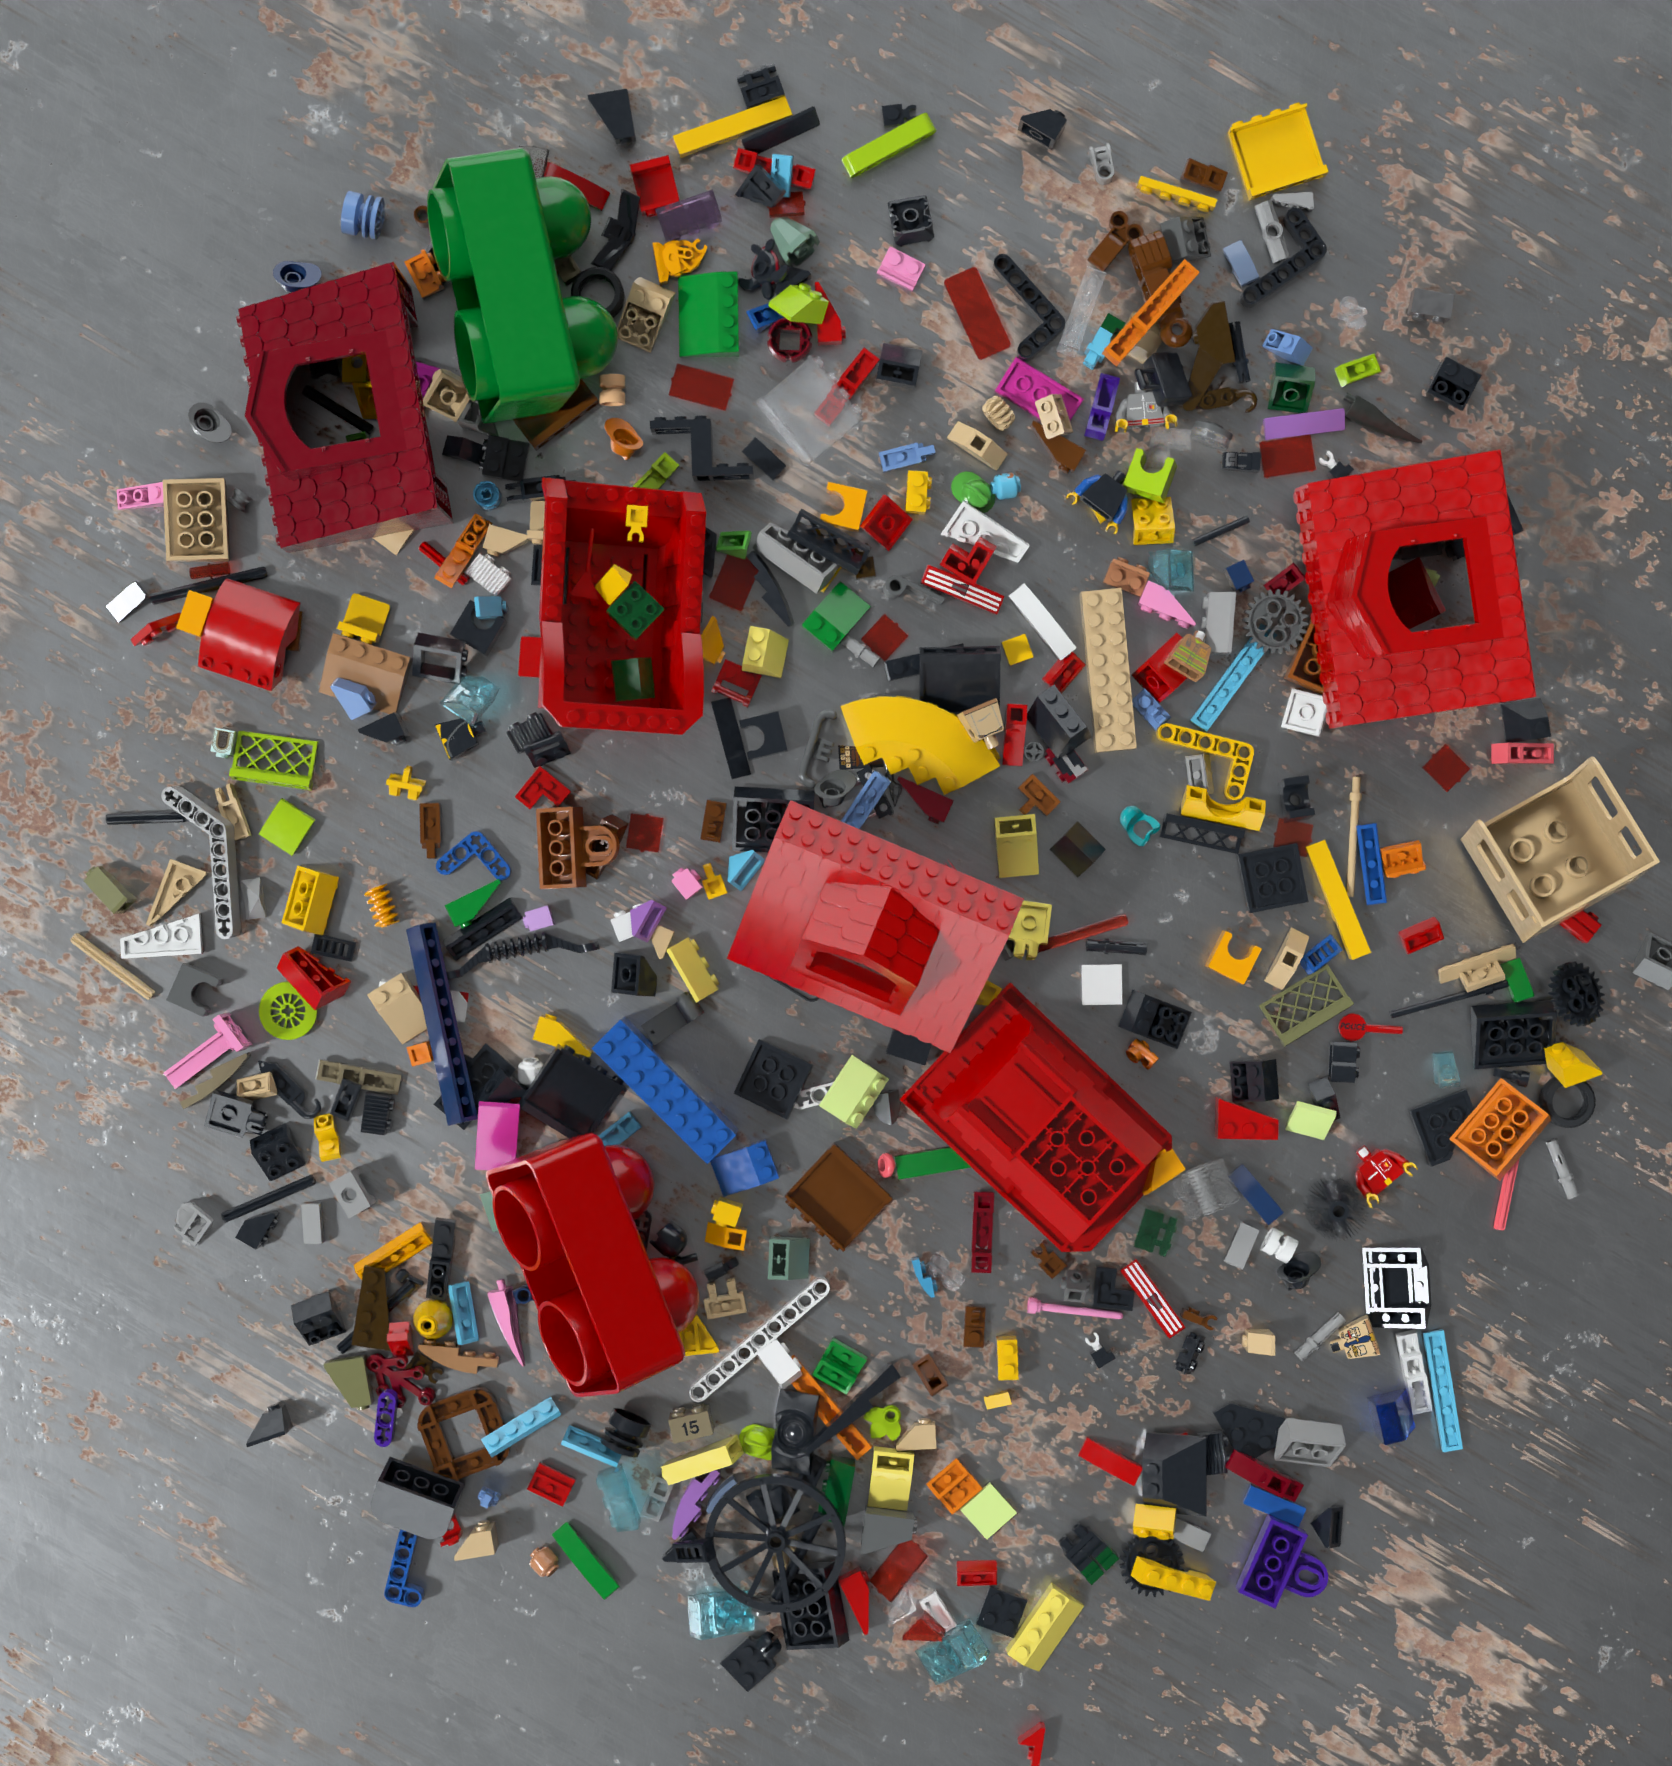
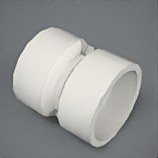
M1272 1227L1262 1242L1261 1250L1269 1255L1275 1254L1276 1259L1286 1264L1293 1256L1298 1241L1288 1235L1284 1237L1283 1232Z

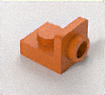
M430 1041L406 1047L412 1067L434 1061Z

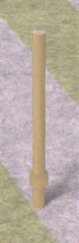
M1353 777L1352 793H1350L1349 801H1351L1346 890L1348 897H1354L1358 837L1356 826H1358L1359 801H1362V793H1360L1361 777Z

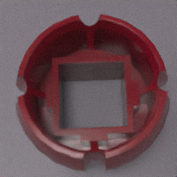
M783 317L775 321L768 331L767 336L770 340L767 341L769 351L781 362L786 363L789 360L792 363L801 361L809 354L812 348V343L810 342L812 332L806 323L789 321ZM780 334H800L799 350H780Z

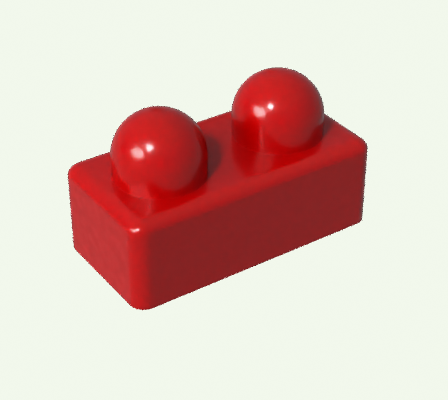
M587 1133L549 1144L486 1172V1180L493 1196V1213L497 1228L508 1251L520 1265L538 1309L539 1331L545 1349L558 1372L566 1380L574 1396L587 1397L617 1394L684 1360L685 1348L679 1333L685 1330L695 1318L699 1307V1289L691 1272L679 1262L668 1258L649 1259L634 1220L639 1218L649 1207L654 1195L655 1181L650 1165L641 1154L623 1145L604 1146L603 1141L598 1135Z

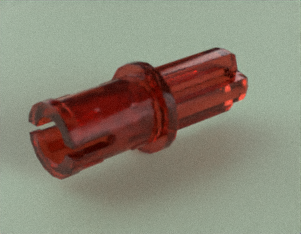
M229 562L208 563L205 566L190 568L189 574L191 579L206 577L213 579L214 576L229 575L231 571Z

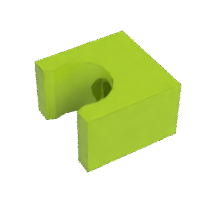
M1136 448L1123 486L1127 489L1128 493L1164 503L1178 467L1175 459L1167 457L1165 465L1159 472L1148 473L1143 470L1147 461L1143 449Z

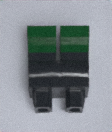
M1077 1522L1072 1528L1077 1537L1072 1541L1067 1535H1064L1058 1543L1063 1549L1066 1558L1093 1585L1104 1574L1103 1568L1107 1571L1119 1560V1557L1089 1526L1086 1527L1082 1523ZM1091 1555L1100 1563V1565L1091 1557Z

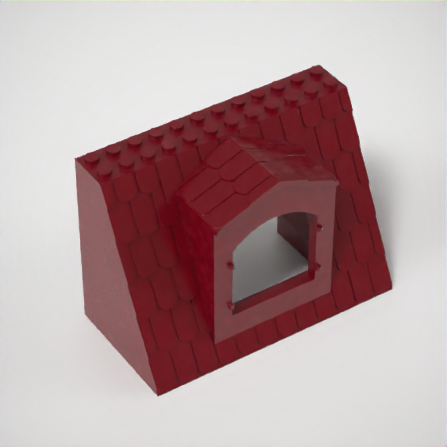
M394 262L238 309L239 315L236 316L238 327L242 328L243 334L240 335V342L242 347H245L246 355H243L245 366L249 367L250 375H247L250 388L245 418L258 438L260 447L263 446L264 454L261 455L263 466L267 468L265 482L267 487L270 486L271 494H268L270 506L274 508L275 514H272L273 525L277 526L278 534H275L277 545L281 549L291 553L454 523L447 484L435 471L410 328L419 327L412 287ZM366 354L380 437L310 449L296 435L287 414L286 394L293 372L300 365Z

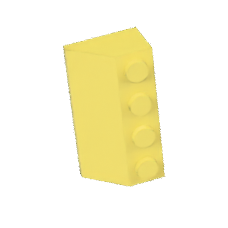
M1051 1582L1006 1647L1007 1654L1023 1666L1039 1672L1083 1609L1084 1604Z

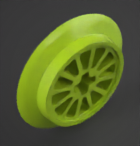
M281 982L270 987L263 995L259 1005V1017L263 1027L272 1036L283 1040H293L302 1037L313 1027L317 1017V1010H314L289 982ZM286 993H289V994H290V995H289V1001H288V1002H287V999H286V997H285V994H286ZM294 994L298 996V998L292 1003ZM279 996H282L284 1004L277 999ZM301 999L304 1004L296 1006L297 1002ZM274 1001L277 1004H279L281 1008L273 1007ZM287 1005H289V1007L291 1009L293 1008L294 1010L292 1013H290V1016H288L287 1013H284V1009L287 1008ZM305 1006V1012L297 1011L298 1008ZM272 1009L279 1010L280 1013L273 1015ZM296 1014H304V1019L302 1020ZM281 1015V1018L276 1022L274 1017ZM285 1018V1025L283 1027L280 1023ZM294 1018L300 1022L299 1025L296 1026ZM289 1019L291 1021L292 1028H288Z

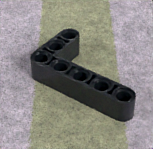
M1290 208L1283 218V224L1301 250L1248 286L1240 296V302L1244 307H1254L1318 263L1327 252L1326 244L1300 208ZM1289 215H1296L1298 222H1291ZM1300 232H1308L1309 239L1302 238ZM1312 248H1318L1321 251V255H1314ZM1295 259H1302L1304 267H1298ZM1279 271H1286L1288 278H1281ZM1262 282H1269L1271 284V289H1264L1262 286ZM1246 293H1252L1255 296V301H1248Z
M999 254L994 259L993 271L1041 324L1018 345L1017 357L1024 362H1028L1063 331L1065 319L1007 254ZM1005 261L1007 268L1000 269L997 266V262ZM1016 275L1020 277L1021 282L1014 284L1010 278ZM1030 290L1034 293V297L1027 299L1024 296V292ZM1043 305L1047 308L1048 312L1041 314L1037 311V307ZM1057 320L1060 322L1061 327L1054 329L1050 322ZM1041 333L1045 335L1046 341L1038 342L1035 336ZM1028 347L1031 350V354L1025 356L1021 353L1020 349Z

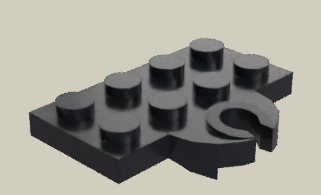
M487 1043L473 1058L464 1054L477 1115L479 1104L474 1097L500 1067L510 1075L516 1071V1068ZM440 1096L434 1105L445 1114L442 1096ZM472 1121L457 1125L465 1130Z

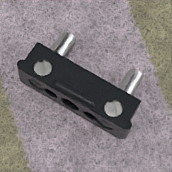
M868 764L864 769L856 772L858 782H856L855 786L862 783L864 787L874 772L872 765ZM885 792L872 810L875 813L869 815L867 819L875 815L881 819L887 815L891 816L894 814V810Z

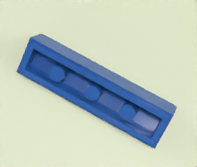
M1377 823L1358 825L1356 828L1367 905L1387 903Z

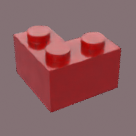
M979 537L969 553L952 543L940 565L975 585L997 546Z

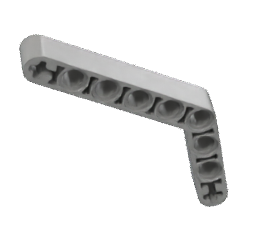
M167 787L161 793L163 802L209 834L216 933L221 939L236 937L241 932L234 826L228 819L221 816V814L183 787ZM189 802L192 805L191 811L188 809ZM204 814L208 817L207 822L203 819ZM220 825L223 826V834L219 831ZM221 845L225 847L224 854L221 852ZM223 865L226 867V874L222 871ZM224 885L228 888L227 894L223 890ZM226 905L229 907V913H228V914H227L226 911H225V906H226Z

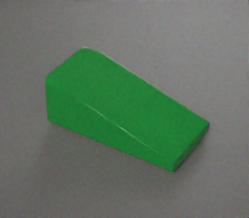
M1520 958L1500 964L1513 1002H1519L1535 996Z

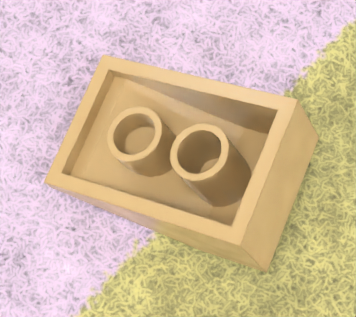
M405 972L400 973L367 994L378 1013L402 1045L427 1029L421 998Z

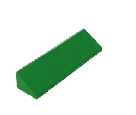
M951 1147L895 1156L898 1179L971 1168Z

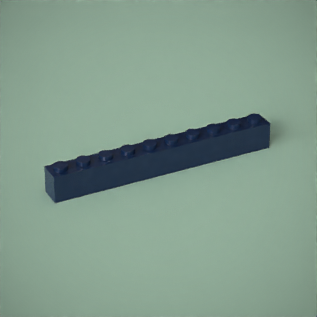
M436 922L420 924L406 929L446 1120L448 1126L473 1121L478 1119Z

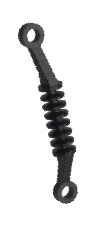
M542 932L541 939L538 938L537 934H534L533 940L526 935L525 942H523L521 937H518V942L515 944L513 938H511L510 945H507L506 941L502 940L501 947L497 941L494 942V948H491L490 944L486 943L460 969L446 973L448 980L463 977L479 963L488 961L493 963V956H496L497 960L501 961V955L503 954L505 959L508 960L509 953L516 958L517 951H519L523 957L525 950L532 955L533 948H535L537 953H540L542 946L545 952L559 947L577 953L599 950L598 942L577 945Z

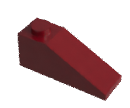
M898 776L897 781L923 813L929 816L928 820L938 825L939 822L944 823L954 800Z

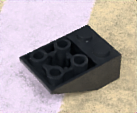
M1132 990L1118 1027L1178 1049L1192 1012Z

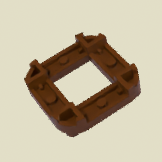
M473 1387L432 1402L420 1413L417 1428L421 1432L434 1467V1473L459 1481V1479L493 1466H499L507 1458L511 1446L494 1457H491L486 1447L453 1459L440 1424L444 1420L475 1409L486 1436L505 1425L497 1402L488 1389Z

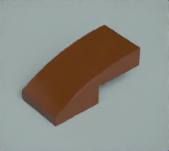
M1189 158L1186 161L1181 179L1220 192L1228 172L1213 165L1207 166Z

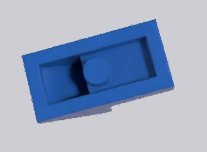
M769 303L746 312L758 333H761L778 319L783 318L781 314L768 306Z

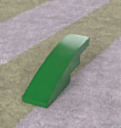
M566 1522L552 1534L569 1559L604 1600L620 1588L598 1555H595L585 1540L580 1538L570 1522Z

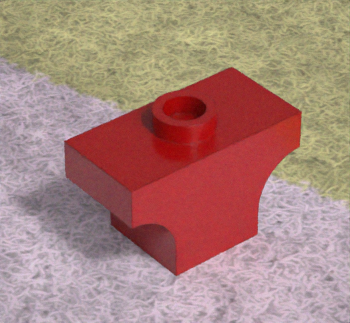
M410 1322L389 1323L387 1343L393 1357H398L399 1355L414 1356Z

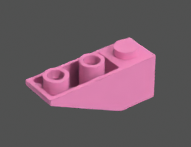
M163 482L117 489L118 510L164 507Z
M1151 581L1146 582L1137 605L1141 606L1140 610L1150 614L1152 611L1160 614L1159 618L1166 621L1173 619L1178 622L1177 625L1189 629V626L1192 628L1195 626L1196 622L1167 588Z

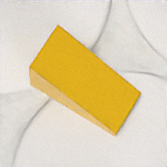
M1007 1390L983 1397L987 1410L1012 1404Z

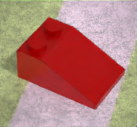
M1420 557L1389 572L1388 591L1396 615L1408 629L1446 611Z

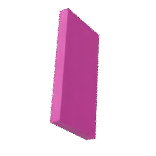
M1015 357L995 390L997 394L1039 420L1040 417L1035 401L1051 394H1061L1070 421L1084 400L1018 357Z
M479 1101L475 1156L476 1170H491L516 1159L520 1104Z

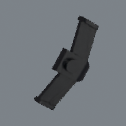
M621 189L617 220L608 217L601 236L608 238V241L590 263L591 265L607 268L611 271L629 245L632 244L636 235L635 230L641 197Z

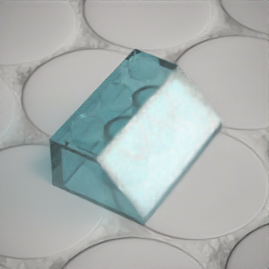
M622 1463L618 1464L617 1467L612 1466L599 1471L596 1483L599 1490H603L604 1497H602L605 1508L610 1510L611 1516H609L612 1528L616 1527L617 1532L639 1529L641 1517Z

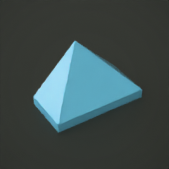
M753 850L730 856L727 881L742 891L763 865L765 859Z

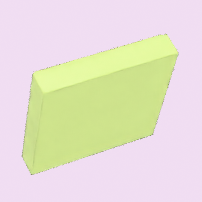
M1297 1101L1286 1123L1285 1130L1324 1140L1336 1117V1111Z
M990 1482L960 1508L963 1514L986 1539L990 1538L1017 1514L1016 1510Z

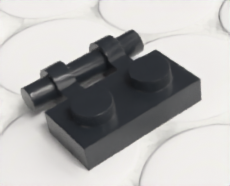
M764 64L759 69L750 72L747 70L742 75L736 76L738 84L747 83V86L740 88L747 109L785 96L779 76L770 77V73L776 72L774 64L768 66ZM764 77L763 81L753 83L752 79Z

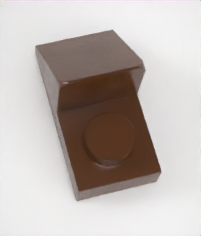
M930 1354L912 1364L932 1397L949 1386L945 1376L940 1372Z

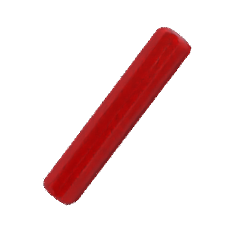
M425 541L418 548L439 567H441L446 559ZM463 573L457 581L464 586L470 578Z

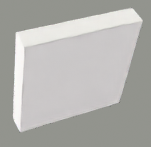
M1292 688L1281 727L1321 737L1327 713L1323 697Z
M1122 964L1081 965L1082 1005L1122 1004Z

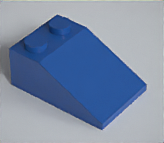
M766 1138L714 1157L710 1161L723 1197L763 1185L780 1177Z

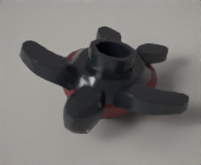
M774 239L768 240L762 248L756 244L751 245V251L756 255L751 266L753 278H739L738 280L739 285L748 291L762 286V295L767 300L772 299L774 296V284L781 282L789 272L788 265L780 268L778 257L773 251L775 246Z

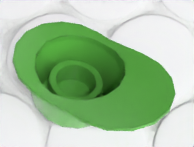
M967 471L959 473L954 477L951 490L959 502L962 503L964 500L982 513L992 509L996 496L991 493L990 485L977 474Z

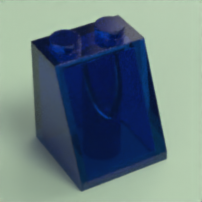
M1406 1388L1367 1397L1375 1436L1384 1445L1405 1441L1415 1429Z

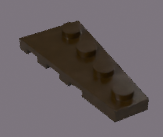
M365 1265L351 1345L391 1351L387 1343L389 1308L385 1268Z

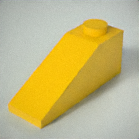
M546 1013L545 1016L539 1017L533 1040L555 1047L558 1044L564 1047L566 1044L573 1048L575 1053L592 1057L593 1052L561 1021L556 1020L557 1016Z

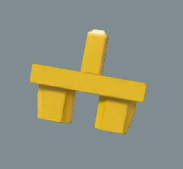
M406 765L403 775L391 773L386 780V785H389V795L400 796L401 790L404 788L409 789L407 798L418 800L426 785V780L412 778L413 767Z

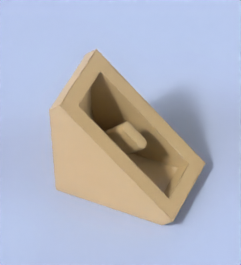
M658 924L651 936V941L658 958L662 959L665 957L666 950L675 931Z

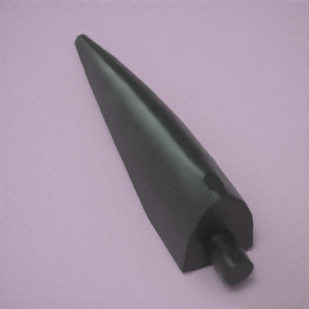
M1348 392L1344 396L1343 400L1350 403L1345 417L1351 419V421L1389 437L1415 443L1423 442L1396 425L1375 405L1356 395L1354 397Z

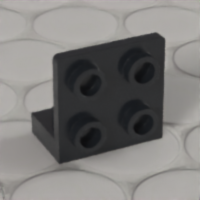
M286 1123L250 1140L251 1154L269 1181H273L305 1165V1160L291 1140L290 1129Z

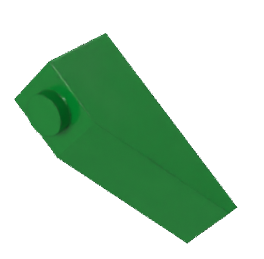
M497 879L444 905L454 926H461L463 929L473 924L471 920L478 916L503 883L502 880Z

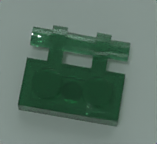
M1145 1208L1133 1247L1153 1253L1156 1245L1160 1247L1158 1255L1166 1257L1167 1251L1170 1250L1172 1245L1170 1242L1173 1232L1176 1233L1177 1230L1176 1223L1178 1219L1170 1216L1169 1222L1165 1223L1163 1222L1165 1214ZM1160 1228L1166 1230L1163 1240L1157 1239Z

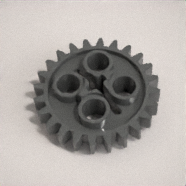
M1270 589L1267 592V596L1263 592L1260 593L1261 599L1256 596L1253 597L1255 604L1250 602L1247 604L1251 609L1244 610L1248 617L1242 619V621L1247 622V625L1242 627V629H1248L1249 632L1245 637H1252L1249 643L1256 642V650L1262 646L1263 653L1270 649V653L1273 655L1277 649L1278 653L1282 654L1283 648L1289 652L1290 645L1297 647L1295 640H1303L1300 634L1307 632L1302 627L1308 625L1307 622H1303V619L1308 617V615L1301 613L1305 607L1299 608L1298 605L1301 600L1293 601L1294 594L1287 597L1288 591H1284L1280 595L1279 589L1275 591V594ZM1269 603L1277 605L1276 613L1269 612ZM1286 607L1285 612L1277 621L1279 625L1274 626L1269 635L1265 637L1264 634L1273 624L1271 619L1276 618L1281 609ZM1286 614L1293 616L1294 622L1292 625H1288L1285 622L1284 617ZM1258 619L1265 621L1266 627L1264 630L1257 628L1256 622ZM1274 631L1282 633L1281 641L1274 640Z

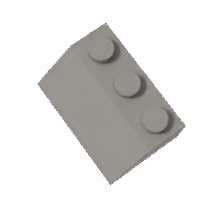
M1209 592L1207 597H1203L1202 608L1206 610L1205 617L1201 619V629H1204L1206 635L1203 642L1211 647L1210 655L1226 656L1232 652L1236 592Z
M1286 1418L1278 1430L1274 1459L1276 1461L1330 1467L1346 1447L1342 1425Z

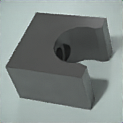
M182 963L166 1001L202 1017L208 1016L211 1008L198 1001L196 996L197 988L204 982L212 986H221L224 979L190 963Z

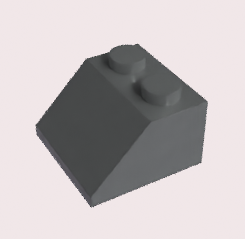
M1649 932L1635 958L1632 973L1669 990L1672 987V943Z

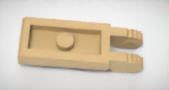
M230 783L226 785L229 801H226L224 792L220 787L215 789V795L219 803L218 807L221 816L228 819L234 826V840L236 842L252 836L239 798H237V792Z

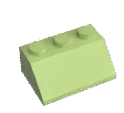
M851 1055L819 1106L857 1129L889 1078L874 1067Z

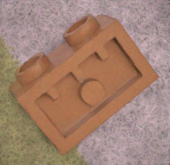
M1118 557L1116 560L1113 558L1103 583L1114 588H1122V591L1141 597L1151 573L1147 572V568L1136 564V567L1129 565V561Z

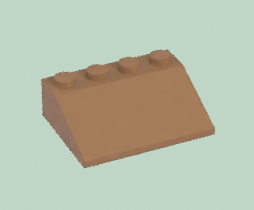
M333 633L326 655L319 692L336 697L330 686L337 678L346 679L366 686L373 693L376 705L373 707L374 710L387 714L397 713L413 658Z

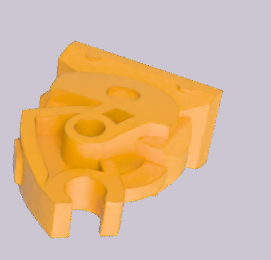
M699 239L694 240L693 243L687 240H673L664 245L659 242H653L660 286L668 284L669 277L679 278L682 274L688 272L691 274L701 265L708 247L704 245L703 249H697L696 245L700 243Z

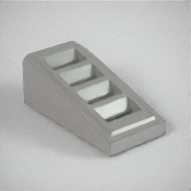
M1312 192L1274 194L1270 199L1275 205L1288 208L1297 207L1302 211L1311 212L1314 208Z

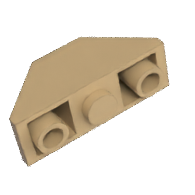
M959 421L947 437L948 440L995 471L999 469L1008 455L993 440Z
M1292 927L1290 928L1264 980L1265 982L1283 990L1295 973L1304 955L1309 939L1308 935Z

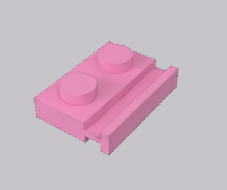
M890 246L877 274L913 292L926 264Z

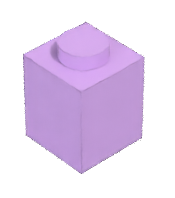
M550 905L525 912V917H523L525 928H529L530 932L555 925Z

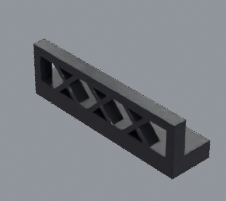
M804 509L799 511L795 523L787 534V537L855 575L859 573L865 564L872 548ZM802 517L809 520L811 525L807 526L800 522ZM819 528L827 530L828 535L821 534ZM836 538L843 539L846 545L839 544ZM854 548L863 550L864 555L857 554Z
M1166 813L1164 814L1159 837L1238 854L1245 830ZM1167 823L1175 824L1179 832L1173 836L1165 834ZM1188 828H1194L1199 836L1190 840L1187 839L1184 831ZM1208 832H1213L1218 838L1213 844H1208L1203 837ZM1228 836L1236 837L1235 849L1227 848L1222 840ZM1201 838L1203 842H1199L1196 840Z

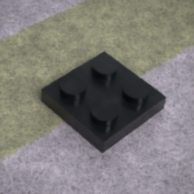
M989 1585L976 1620V1625L1014 1638L1028 1600Z

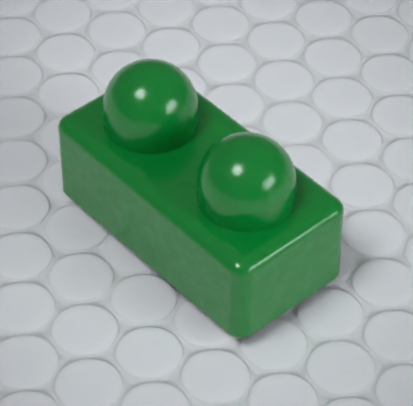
M523 148L447 158L433 188L428 192L427 215L436 263L442 278L445 281L451 280L458 310L454 314V341L465 390L472 401H478L484 424L557 412L577 390L580 379L592 377L609 365L615 355L618 344L616 324L605 307L595 300L586 297L573 296L562 298L554 260L572 255L586 241L592 222L589 203L581 190L565 179L551 176L536 178L531 156Z

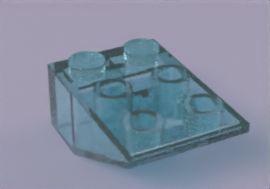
M726 1591L689 1595L690 1636L701 1641L753 1631L754 1616L751 1614L753 1608L739 1602Z
M970 1619L957 1624L956 1627L945 1634L937 1636L915 1650V1653L936 1685L982 1665L991 1653Z

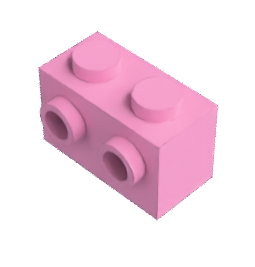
M680 868L673 874L674 879L671 881L686 900L703 888L699 882L701 877L695 869L690 870L686 868L684 870Z

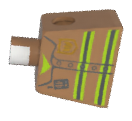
M1195 631L1193 636L1186 634L1176 644L1165 659L1164 664L1194 682L1201 679L1205 675L1211 653V647L1203 642L1206 637L1205 633Z

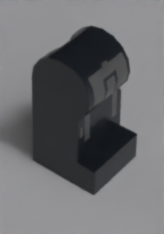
M1223 452L1222 470L1258 473L1260 471L1261 452Z

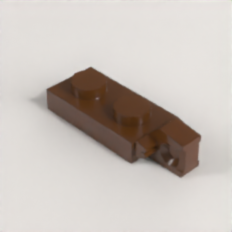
M420 803V844H422V849H427V859H437L436 848H441L442 843L441 803Z

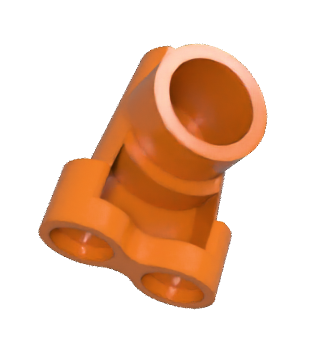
M1135 1039L1126 1051L1127 1057L1133 1063L1141 1061L1147 1070L1159 1060L1149 1050L1150 1047L1144 1040Z

